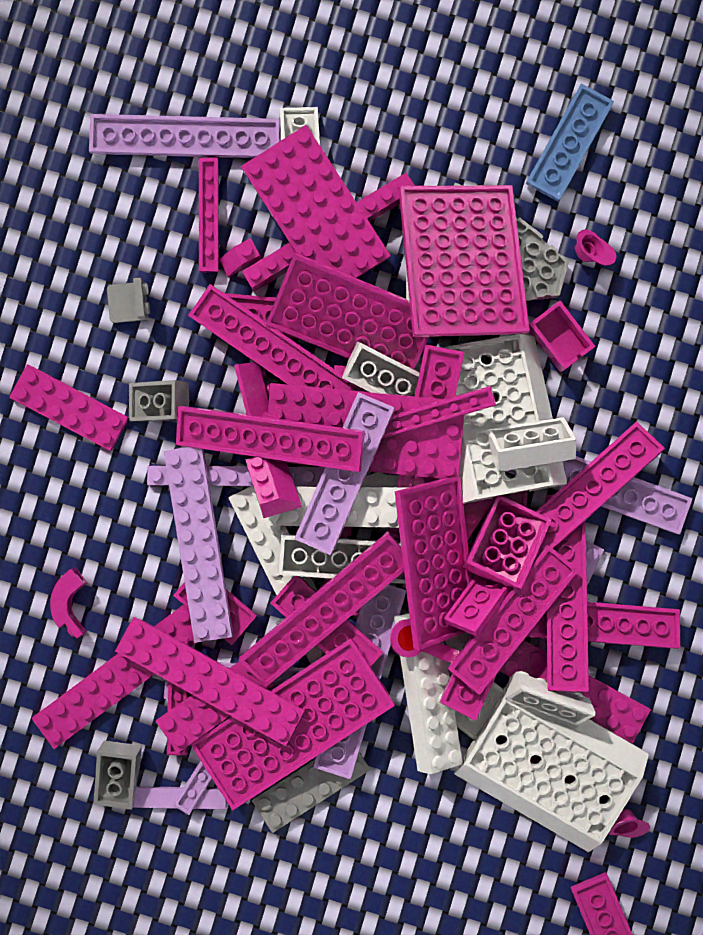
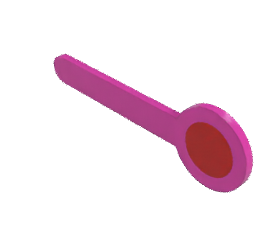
M404 619L396 623L390 634V643L393 650L402 657L410 658L418 655L420 652H424L452 663L461 652L441 643L421 650L414 649L410 619Z

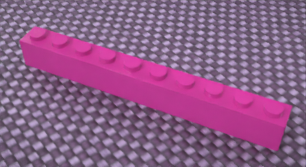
M407 172L357 202L369 222L400 204V186H415ZM290 243L242 271L254 292L287 273L295 252Z

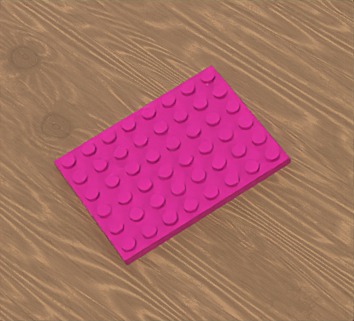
M512 185L400 186L399 198L413 337L527 334L530 330Z

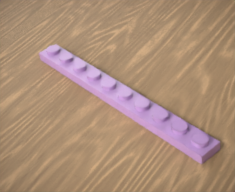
M148 466L147 485H169L166 466ZM206 466L209 486H253L247 466ZM288 467L295 486L317 487L325 469L324 467Z

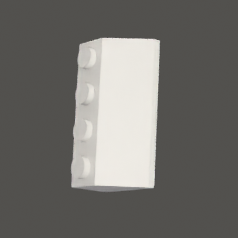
M357 342L342 378L369 392L415 396L420 373Z
M564 417L487 430L492 459L498 472L576 459L577 439Z
M522 671L516 672L509 677L505 696L507 700L575 725L595 716V710L590 698L583 696L580 692L548 691L545 679L533 678L528 673Z

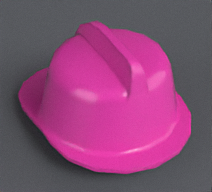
M590 230L578 232L577 244L574 246V249L582 261L597 262L601 265H611L615 262L616 253L608 243Z
M623 809L608 834L629 838L638 837L647 833L650 830V825L645 821L638 820L631 810Z

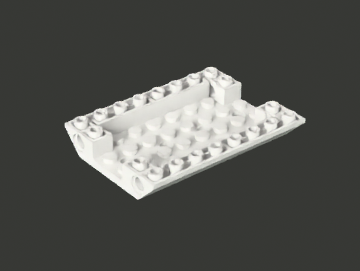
M516 334L443 347L465 352L456 396L491 386L492 392L499 396L496 406L465 414L459 467L463 504L492 499L495 496L527 490L530 492L566 485L567 480L562 461L513 469L515 477L511 479L505 475V471L498 472L492 459L487 430L553 419L534 336ZM481 356H488L491 359V363L488 365L483 364Z
M507 683L493 707L494 713L477 741L473 740L462 758L463 764L458 765L454 774L580 848L590 852L602 844L640 783L649 754L590 719L575 725L505 699ZM499 735H504L507 738L504 744L496 742V738ZM533 755L541 757V761L538 764L530 762V758ZM568 775L575 777V781L571 784H567L564 781ZM602 795L609 796V801L605 804L599 802V798Z

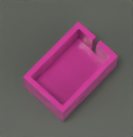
M561 301L529 323L530 334L534 336L537 343L560 373L595 347Z

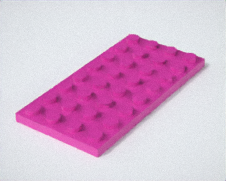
M307 125L241 166V169L297 254L355 278H359L390 258L391 255Z
M295 252L266 323L270 327L348 359L357 342H360L413 370L429 337H413L409 300Z
M460 476L444 478L394 491L413 648L416 650H421L466 633L463 630L446 624L444 621L446 614L472 580L471 572L463 568L469 551Z

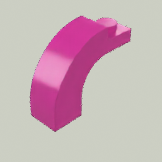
M72 568L56 583L51 594L50 608L57 627L60 628L66 625L67 632L77 639L87 631L72 611V599L75 593L88 582L77 568Z

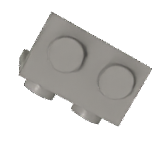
M133 278V283L114 284L107 287L109 318L112 323L148 320L150 305L147 302L146 295L149 292L148 285L142 278Z

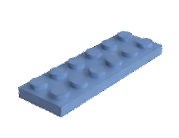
M581 83L525 184L559 202L614 101Z

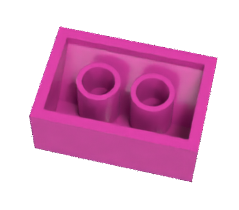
M256 362L234 365L246 414L262 417L264 412H268L270 386L269 384L265 385L264 378L267 377L266 370Z
M261 457L245 460L263 518L302 507L285 461Z

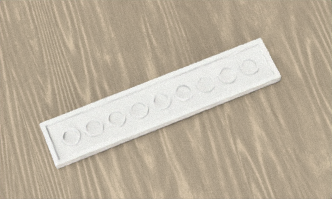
M251 486L228 498L276 595H278L293 577L290 575H278L281 534H289L286 526H264L265 518H263L254 487ZM300 576L314 590L318 591L311 577ZM317 645L306 653L310 664L326 655Z

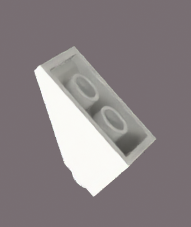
M318 107L280 108L281 140L307 125L320 145Z

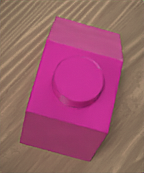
M250 238L233 247L219 261L227 276L230 277L260 261L261 257Z

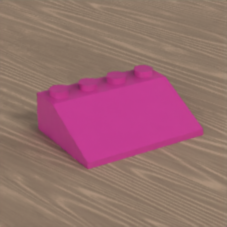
M501 495L496 496L463 568L480 577L521 590L551 523V519Z

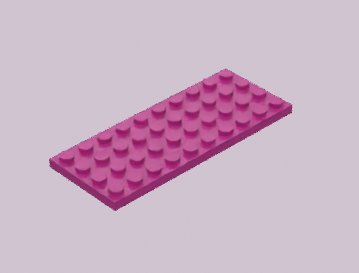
M270 383L268 413L282 420L343 428L358 392L395 407L393 415L444 399ZM465 415L382 439L368 471L439 479L458 477ZM285 461L286 463H291V464L308 465V464H302V463H295V462Z
M353 638L348 639L271 690L305 710L287 746L278 743L232 716L190 744L232 811L395 706V702Z

